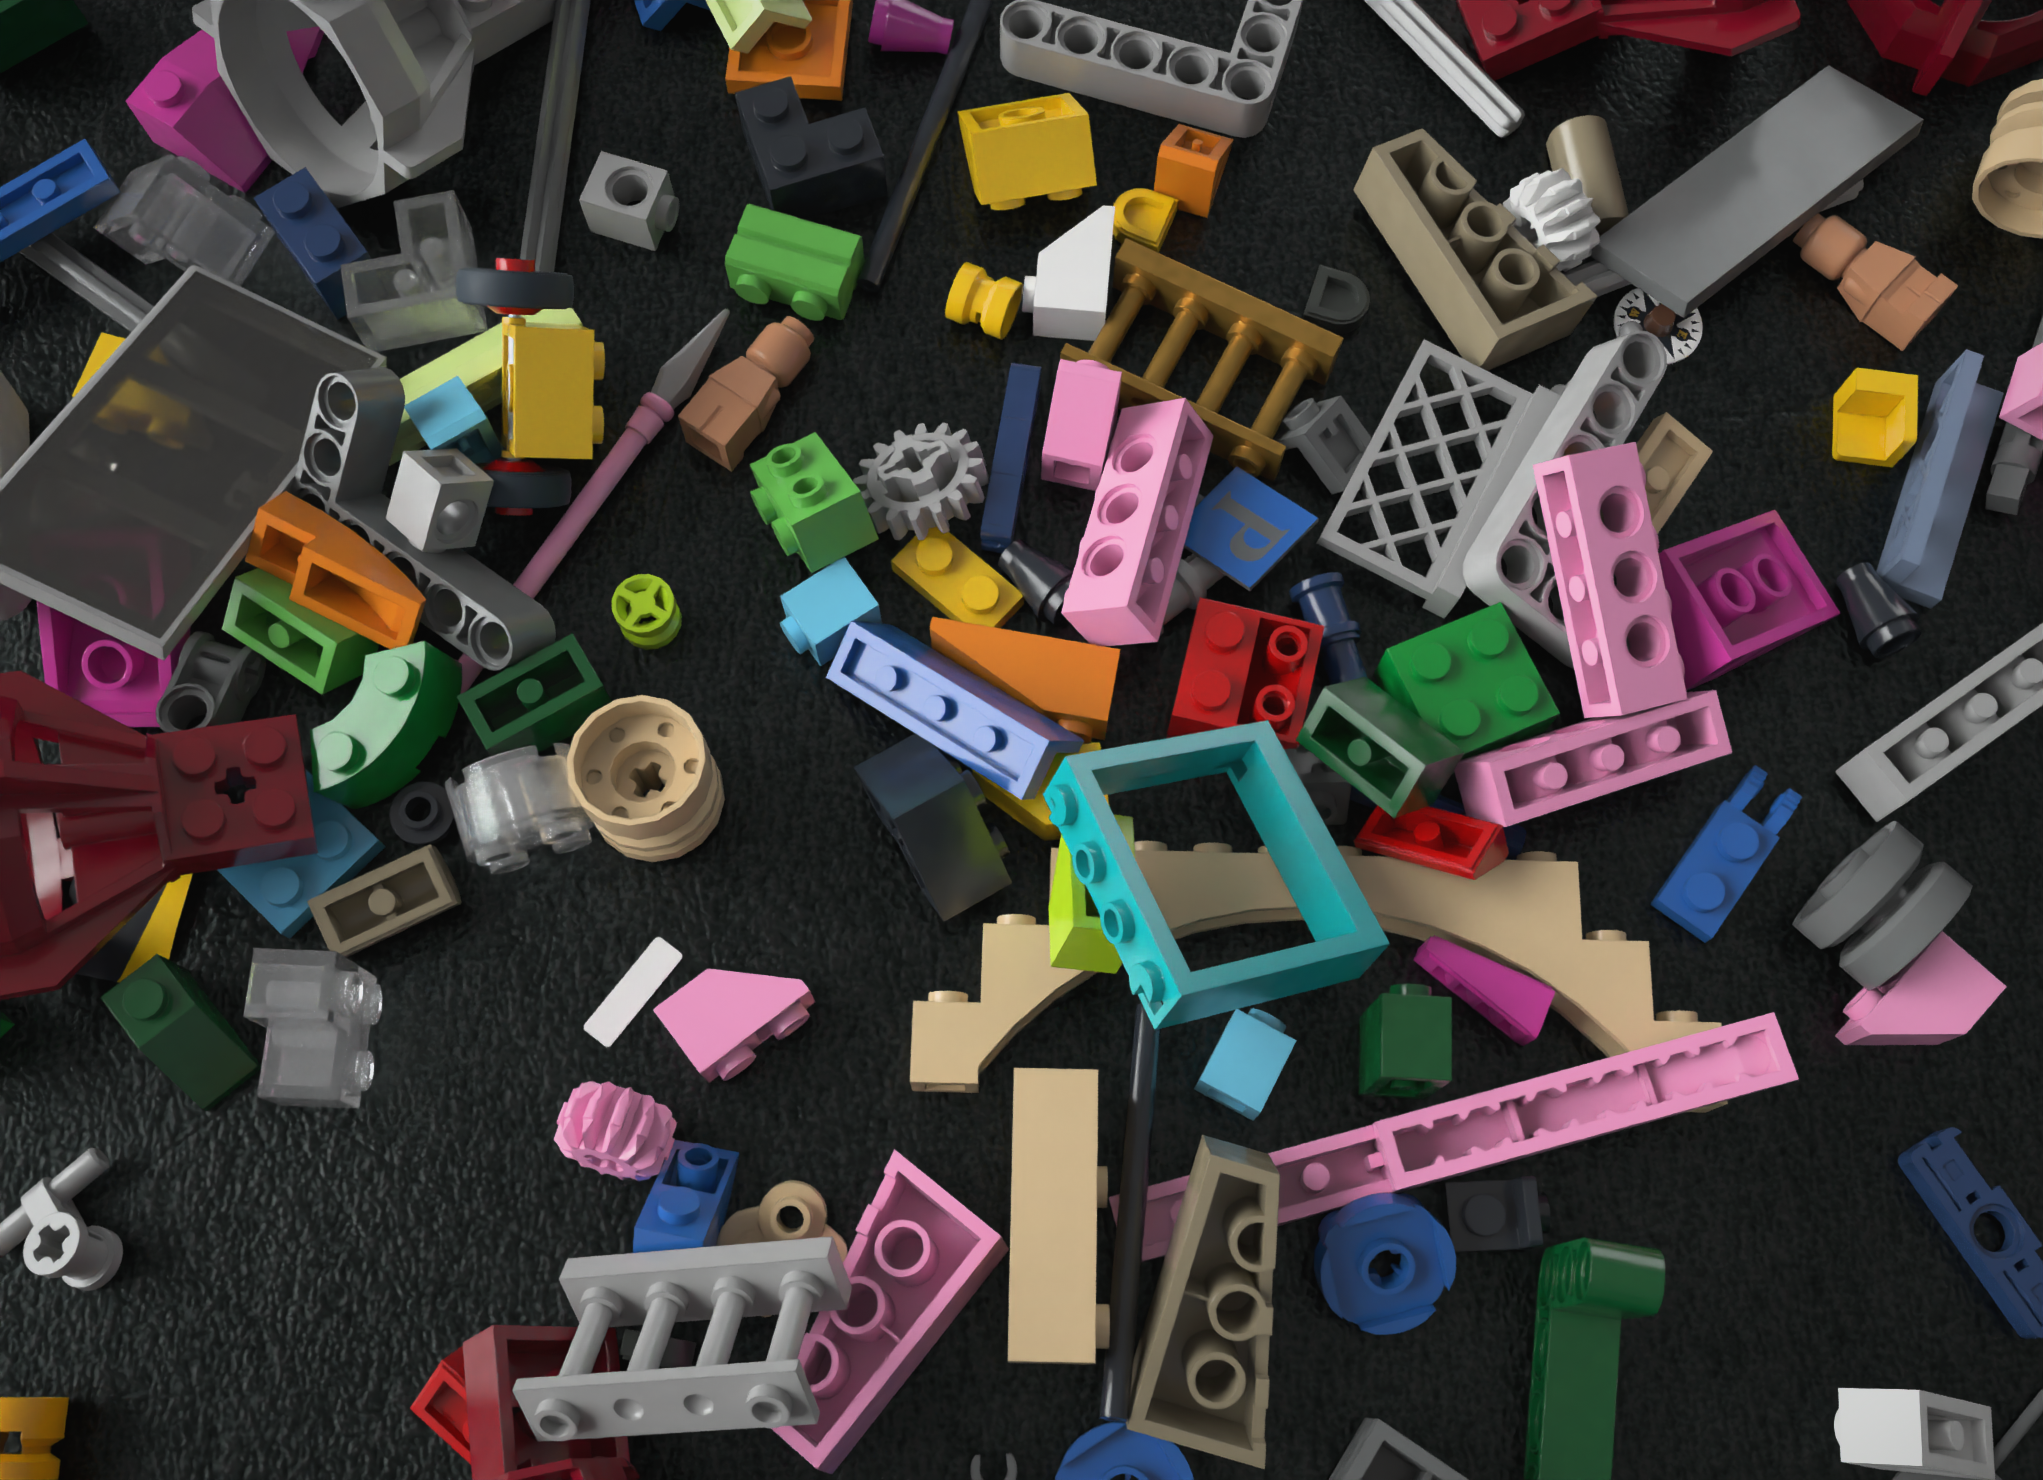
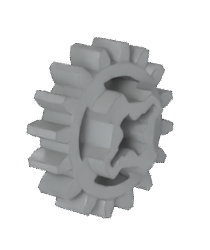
M924 423L917 425L914 435L906 436L902 431L898 430L894 432L895 441L892 445L887 446L882 443H876L873 446L877 454L876 459H863L860 461L859 466L863 475L854 478L853 482L861 491L876 532L880 534L890 528L894 540H901L908 530H914L918 540H925L928 528L937 526L943 534L949 532L948 520L954 516L962 520L969 519L971 516L966 505L968 503H982L985 497L981 486L989 484L990 481L985 468L986 462L978 442H971L968 432L964 429L952 435L948 423H942L934 433H928Z

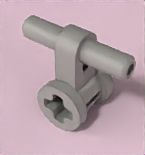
M89 1148L55 1178L44 1177L21 1197L22 1205L0 1223V1256H5L26 1238L23 1257L26 1266L33 1273L47 1278L62 1276L68 1285L86 1291L98 1289L109 1282L117 1272L122 1261V1242L118 1235L111 1230L100 1226L87 1227L72 1200L73 1197L109 1168L107 1156L98 1148Z

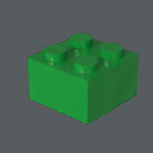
M1501 602L1387 648L1374 672V676L1382 690L1464 751L1460 760L1544 734L1560 714Z

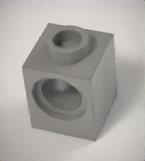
M603 151L600 152L579 199L590 232L656 251L664 231L670 232L673 229L679 213V199L674 196L667 170ZM633 201H642L633 206H626Z
M457 448L403 451L386 519L408 538L412 546L422 552L442 553L446 549L473 547L477 541L494 480Z

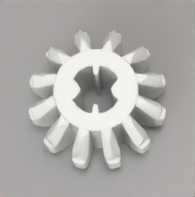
M1563 168L1553 172L1548 170L1541 174L1535 173L1521 180L1520 185L1510 189V197L1503 202V206L1517 218L1513 227L1536 249L1544 244L1560 260L1556 267L1559 271L1563 270L1566 272L1582 264L1583 259L1591 256L1592 248L1600 243L1599 233L1595 227L1601 221L1600 217L1592 210L1591 203L1593 198H1587L1583 193L1581 180L1579 178L1571 180L1569 174Z

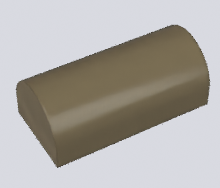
M1587 115L1567 120L1557 126L1550 133L1546 142L1552 172L1563 168L1569 174L1571 180L1578 178L1581 180L1583 193L1587 198H1593L1591 203L1592 210L1600 217L1601 222L1595 227L1600 237L1629 215L1607 123L1599 116Z
M429 844L308 900L307 903L333 960L340 961L460 905L462 901L457 885L438 849L434 845Z

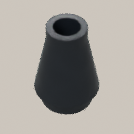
M1022 539L1011 543L1002 553L998 567L1008 575L1040 621H1051L1055 626H1062L1069 621L1061 612L1064 605V596L1069 588L1074 569L1032 548Z
M1870 563L1857 564L1837 578L1836 584L1843 594L1859 645L1862 649H1869L1875 658H1885L1904 650L1920 637L1921 630L1916 624L1919 620V615L1876 573Z

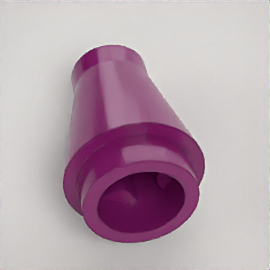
M876 0L868 42L881 45V51L937 52L947 55L954 20L941 17L908 0Z

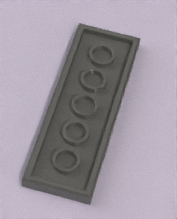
M1828 65L1599 237L1600 243L1592 248L1591 257L1684 318L1919 135L1924 119Z

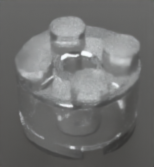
M553 743L557 755L539 757L536 745L500 753L462 769L466 782L461 785L451 777L445 782L447 796L469 862L478 863L479 866L489 865L491 873L494 875L503 874L528 865L530 863L528 853L549 846L553 847L556 854L566 853L582 848L592 842L589 829L595 824L569 785L567 756L571 745Z

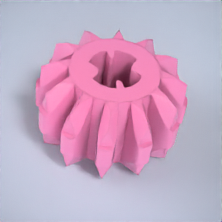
M591 1081L581 1083L579 1088L573 1089L568 1103L564 1102L557 1119L559 1126L554 1141L566 1157L577 1160L582 1167H590L599 1171L601 1175L610 1174L622 1180L632 1178L642 1181L659 1174L663 1161L668 1160L675 1141L672 1136L677 1122L673 1119L672 1112L667 1106L655 1103L652 1096L641 1095L634 1092L631 1087L625 1089L617 1087L610 1082L598 1084Z

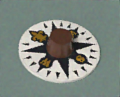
M1639 288L1630 291L1622 298L1615 310L1613 321L1617 337L1619 336L1620 327L1628 321H1636L1642 326L1643 331H1648L1657 336L1666 351L1667 364H1673L1688 357L1698 346L1703 330L1702 319L1697 308L1683 318Z

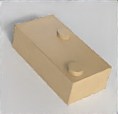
M1014 1068L1008 1363L1091 1365L1095 1363L1096 1348L1109 1349V1304H1096L1097 1208H1107L1108 1192L1107 1166H1097L1098 1070Z

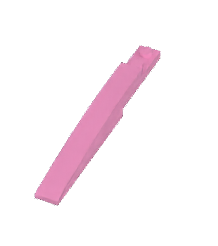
M1773 1012L1376 1121L1370 1126L1268 1153L1280 1174L1278 1226L1342 1209L1350 1202L1376 1193L1396 1194L1793 1082L1799 1078ZM1190 1175L1148 1186L1142 1262L1166 1255ZM1119 1195L1109 1197L1116 1227Z

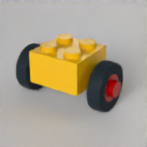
M496 258V269L469 267L458 269L456 276L458 302L487 306L497 314H509V317H502V446L507 450H501V457L504 458L495 459L490 463H474L494 480L487 507H495L496 514L532 515L533 508H552L567 505L571 498L570 471L555 466L538 465L533 460L524 458L592 459L593 444H602L604 434L602 406H594L593 403L594 380L602 381L604 377L603 342L594 341V330L580 325L526 322V318L522 317V315H536L543 309L572 308L574 300L572 275L535 271V260Z

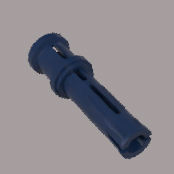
M1338 572L1311 577L1289 590L1291 601L1300 605L1304 620L1324 626L1318 656L1321 657L1330 685L1364 676L1368 678L1356 645L1361 640V628L1359 622L1351 621L1340 590L1345 583L1342 574Z

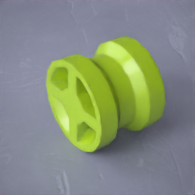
M638 574L625 579L616 588L612 597V612L624 637L633 646L645 650L658 649L669 644L677 636L681 627V612L669 585L661 578L650 574ZM650 616L656 618V620L652 619L650 621H643L642 624H639V621L642 618H648Z

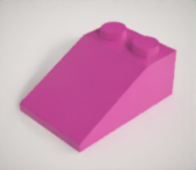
M1776 510L1679 544L1658 554L1665 589L1672 603L1671 619L1678 653L1684 663L1686 691L1713 680L1841 614Z
M159 530L63 531L30 539L33 566L153 623L192 575L190 545ZM36 600L45 683L128 727H160L155 713L157 704L176 670L183 646L190 637V628L167 658L162 660Z

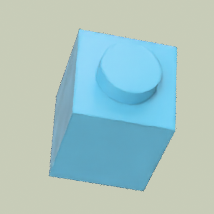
M845 557L833 562L780 596L786 619L780 622L783 632L799 654L809 650L820 666L836 656L851 621L882 624L879 604Z
M1251 1008L1248 1014L1236 1009L1194 1089L1253 1121L1262 1111L1297 1040L1284 1034L1286 1025L1274 1016Z

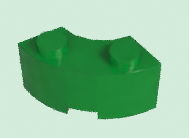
M426 641L365 655L363 679L351 703L333 720L310 730L314 792L356 810L389 797L412 781L421 772L417 766L428 754L438 736L446 738L452 726L459 704L457 696L461 694L462 663Z

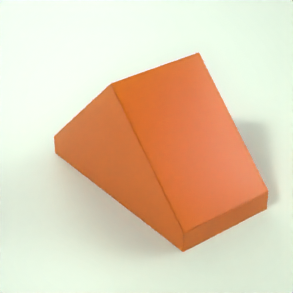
M1178 124L1161 143L1157 158L1154 191L1178 199V210L1208 218L1234 139Z

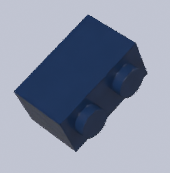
M306 167L254 197V200L280 241L337 320L388 289L366 249Z

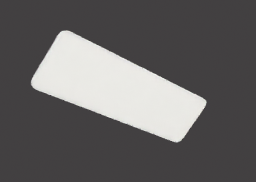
M661 937L655 938L584 1024V1030L604 1046H611L680 962L682 954Z

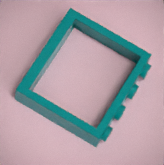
M1268 720L1065 756L1043 793L1051 811L1049 819L1054 825L1058 826L1072 855L1075 874L1079 881L1086 885L1100 914L1103 933L1107 940L1114 944L1129 975L1132 994H1138L1154 1030L1360 978L1390 944ZM1227 772L1316 942L1190 972L1104 795Z

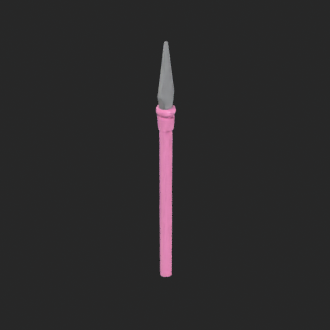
M724 309L660 368L652 391L643 395L640 400L641 406L637 407L626 424L625 432L513 585L532 599L535 598L645 444H649L664 426V422L672 419L674 416L673 409L691 396L730 314L728 309ZM464 653L458 660V662L462 663L461 694L470 688L484 668Z

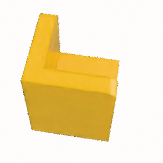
M1856 368L1834 394L1833 458L1838 461L1893 467L1917 441L1918 375Z

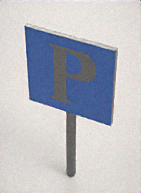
M1236 467L1206 497L1198 493L1195 503L1196 507L1193 510L1184 548L1248 591H1251L1318 523V518L1244 470Z

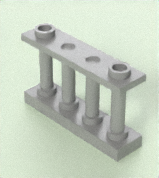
M831 1236L568 1258L559 1281L579 1321V1325L558 1376L517 1379L512 1390L538 1442L817 1424L820 1410L798 1356L810 1312L845 1310L848 1306L852 1286L834 1238ZM779 1314L766 1361L728 1364L742 1317ZM711 1320L696 1366L659 1369L675 1322ZM643 1325L627 1371L591 1373L608 1327Z

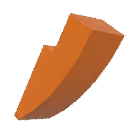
M284 491L258 508L245 562L292 584L289 600L388 649L413 644L426 598L411 580L383 553L347 526L287 491Z

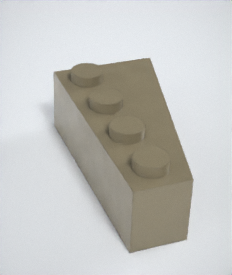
M1421 128L1373 147L1354 187V192L1461 357L1489 371L1571 335L1598 296L1583 282L1575 286L1556 268L1560 260L1544 244L1536 249L1513 227L1517 218L1501 203L1496 206L1486 201L1473 188L1477 180Z
M1202 1135L1134 1356L1129 1418L1126 1422L1128 1430L1265 1469L1266 1441L1264 1437L1270 1382L1268 1376L1270 1335L1272 1336L1273 1325L1272 1283L1273 1269H1275L1280 1188V1174L1269 1154Z

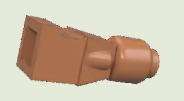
M1818 213L1803 225L1793 239V242L1802 248L1800 256L1804 262L1829 280L1843 278L1837 289L1859 322H1864L1902 351L1931 322L1958 287L1957 284L1942 273L1936 277L1920 266L1918 261L1915 260V256L1877 241L1866 249L1867 239L1864 234L1835 215L1824 218Z
M787 316L781 323L774 322L764 328L747 349L746 358L741 356L709 375L706 383L678 415L686 442L732 472L743 459L746 448L756 436L764 432L772 412L781 397L778 387L782 388L790 385L808 363L811 354L809 346L814 341L812 332L796 318Z

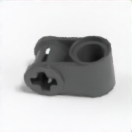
M204 631L194 632L184 644L176 670L163 696L158 701L155 712L157 723L167 733L186 730L193 719L205 714V719L195 728L241 722L251 699L256 695L262 684L266 670V658L248 646H245L243 649L216 642L214 636Z

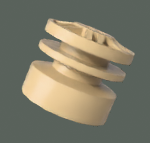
M2043 79L2030 81L2013 90L2002 103L1997 115V124L1993 127L1990 135V146L1982 157L1973 183L1972 200L1980 214L1995 226L2019 236L2043 239Z
M646 695L616 699L593 712L574 734L567 756L569 785L605 841L625 856L649 862L679 858L701 845L718 824L725 801L722 775L710 754L702 733L690 714L671 701ZM663 784L665 786L661 792L658 791ZM647 789L650 790V791L647 793V795L644 797V795H643L644 792H645Z

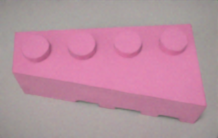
M895 1149L884 1170L885 1177L872 1204H868L856 1228L857 1235L843 1262L852 1286L847 1309L820 1311L810 1333L805 1334L798 1359L820 1410L818 1422L811 1425L771 1428L816 1469L833 1474L1009 1250L1003 1238Z

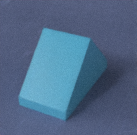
M458 376L405 405L406 412L430 450L457 448L473 463H490L501 457V450L503 449L486 415Z

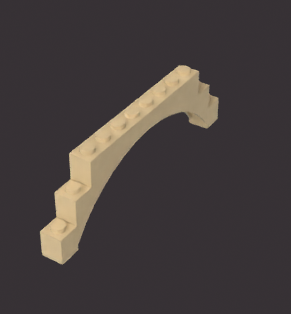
M1134 842L1135 860L1174 939L1198 932L1245 923L1304 920L1266 846L1259 847L1258 853H1232V846L1224 843L1197 844L1193 847V851H1167V844L1162 842ZM1337 846L1383 931L1426 941L1430 936L1433 937L1435 935L1553 987L1552 990L1555 991L1550 1007L1568 1020L1597 1046L1607 1058L1722 1027V1022H1698V1015L1693 1011L1659 1012L1656 1014V1021H1654L1649 941H1627L1626 933L1618 930L1592 931L1585 934L1586 940L1582 939L1578 862L1557 861V855L1551 852H1526L1517 855V860H1505L1478 879L1472 880L1388 856H1362V850L1356 847ZM1051 848L1049 902L1059 848ZM1006 914L997 917V924L983 923L981 1003L968 1002V994L957 991H934L928 993V1001H913L910 1066L912 1090L979 1093V1075L1009 1041L1055 1000L1098 972L1051 967L1049 925H1036V918L1033 916ZM1726 1100L1688 1112L1706 1113L1728 1103Z

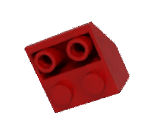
M1199 597L1166 738L1268 720L1283 749H1297L1299 742L1296 741V738L1304 724L1324 626Z

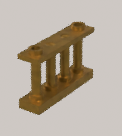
M1126 238L1115 257L1113 288L1120 290L1121 296L1089 352L1087 353L1066 343L1061 351L1060 359L1072 362L1094 360L1106 365L1110 370L1122 372L1118 409L1122 410V408L1183 398L1164 389L1196 330L1204 329L1227 340L1229 344L1196 403L1187 401L1214 435L1209 452L1228 460L1234 469L1239 467L1253 477L1262 476L1274 482L1279 472L1286 446L1272 439L1303 381L1312 379L1322 385L1326 384L1335 367L1343 337ZM1150 304L1173 315L1175 319L1143 377L1140 378L1110 364L1142 305ZM1258 354L1281 365L1283 369L1251 429L1219 415L1218 412L1249 355Z

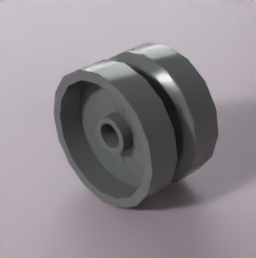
M1892 821L1881 828L1863 845L1849 854L1821 883L1792 924L1820 949L1834 947L1852 935L1840 954L1839 966L1868 991L1882 985L1913 960L1957 914L1969 897L1973 887L1945 862L1928 864L1910 876L1921 860L1924 844L1897 821Z

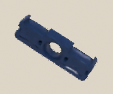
M1011 362L981 525V550L1003 553L1014 541L1041 391L1042 367Z
M1950 1127L1933 1132L1899 1155L1898 1164L2017 1334L2024 1339L2043 1338V1261L2035 1252L2036 1249L2042 1246V1243L2001 1186L1989 1187L1954 1139L1961 1131ZM1982 1213L1995 1216L2004 1228L2005 1240L2003 1246L1996 1252L1984 1249L1974 1235L1975 1221Z

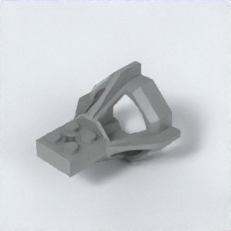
M204 0L192 7L195 25L214 38L217 70L269 157L292 175L306 167L335 207L340 208L385 194L461 151L464 143L474 65L553 21L556 0ZM319 26L338 49L354 74L366 101L342 126L328 113L308 85L296 62L286 31Z

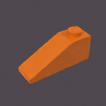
M932 617L930 625L932 649L1084 740V744L1090 743L1092 738L1105 740L1120 649Z

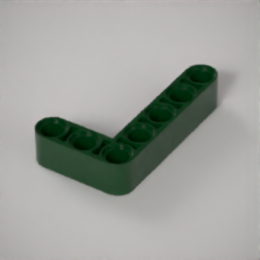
M1585 1237L1550 1246L1545 1250L1538 1279L1523 1480H1611L1621 1320L1650 1317L1658 1313L1665 1288V1262L1661 1250Z

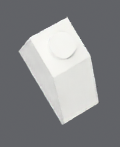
M1103 205L1039 252L1037 275L1025 276L1022 312L1033 313V336L1096 340L1102 327L1105 325L1115 206Z
M1838 1388L1839 1409L1835 1415L1834 1429L1840 1445L1841 1462L1883 1470L1995 1480L1991 1407L1922 1390Z

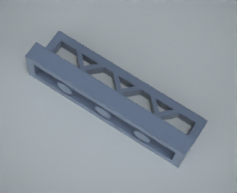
M1967 349L1934 385L1876 571L1901 598L1930 609L1942 600L2004 394L1976 383L1984 355Z

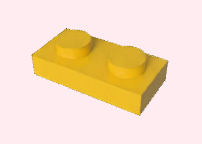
M937 526L928 528L925 540H918L917 536H915L891 560L892 570L954 621L1001 629L1024 604V597L1016 587L950 532L943 534Z

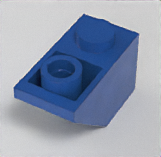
M675 1140L669 1158L664 1160L634 1227L633 1253L716 1246L727 1213L738 1165L739 1152L714 1148L702 1143Z

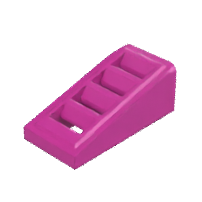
M1435 935L1433 937L1430 936L1418 948L1414 958L1416 963L1510 1039L1525 1046L1537 1038L1555 994V991L1552 990L1553 987Z

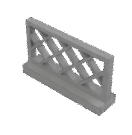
M1424 339L1317 544L1426 599L1422 608L1445 618L1461 598L1467 586L1463 577V562L1467 552L1561 395L1541 385L1532 394ZM1425 363L1448 373L1454 391L1428 397L1419 375ZM1410 391H1412L1415 401L1405 403ZM1489 394L1511 405L1504 420L1482 425L1473 398ZM1459 402L1469 429L1443 436L1433 409ZM1420 413L1430 439L1402 446L1394 425L1395 420ZM1497 434L1491 446L1487 436ZM1386 439L1390 450L1378 453ZM1474 440L1483 464L1480 469L1457 474L1447 447ZM1435 451L1444 478L1417 485L1407 458ZM1395 462L1404 489L1376 496L1368 475L1369 469ZM1472 483L1467 495H1465L1462 485ZM1361 489L1364 500L1353 502L1358 490ZM1449 489L1458 513L1454 519L1432 524L1422 496ZM1409 500L1419 528L1391 536L1381 507ZM1369 511L1379 539L1359 544L1337 531L1344 517ZM1447 533L1440 547L1436 535ZM1424 539L1432 560V564L1425 577L1402 566L1396 546ZM1383 550L1385 556L1377 552Z

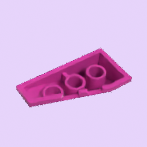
M319 26L286 31L292 52L302 74L308 59L316 56L324 32ZM200 30L162 57L125 101L154 143L243 193L249 190L272 161L217 70L214 38L203 30Z

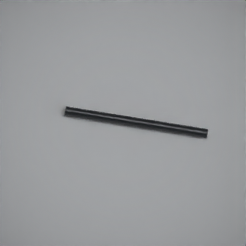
M970 0L858 277L857 284L865 291L876 293L880 289L991 11L992 2L990 0Z
M1142 1003L1136 1005L1109 1307V1349L1105 1351L1100 1407L1101 1419L1117 1422H1127L1129 1418L1161 1029L1154 1030Z

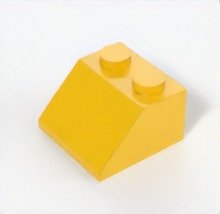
M1070 93L957 111L974 193L981 205L990 204L993 210H1009L1023 206L1027 197L1047 194L1049 200H1067L1082 195V188L1097 186L1089 114Z

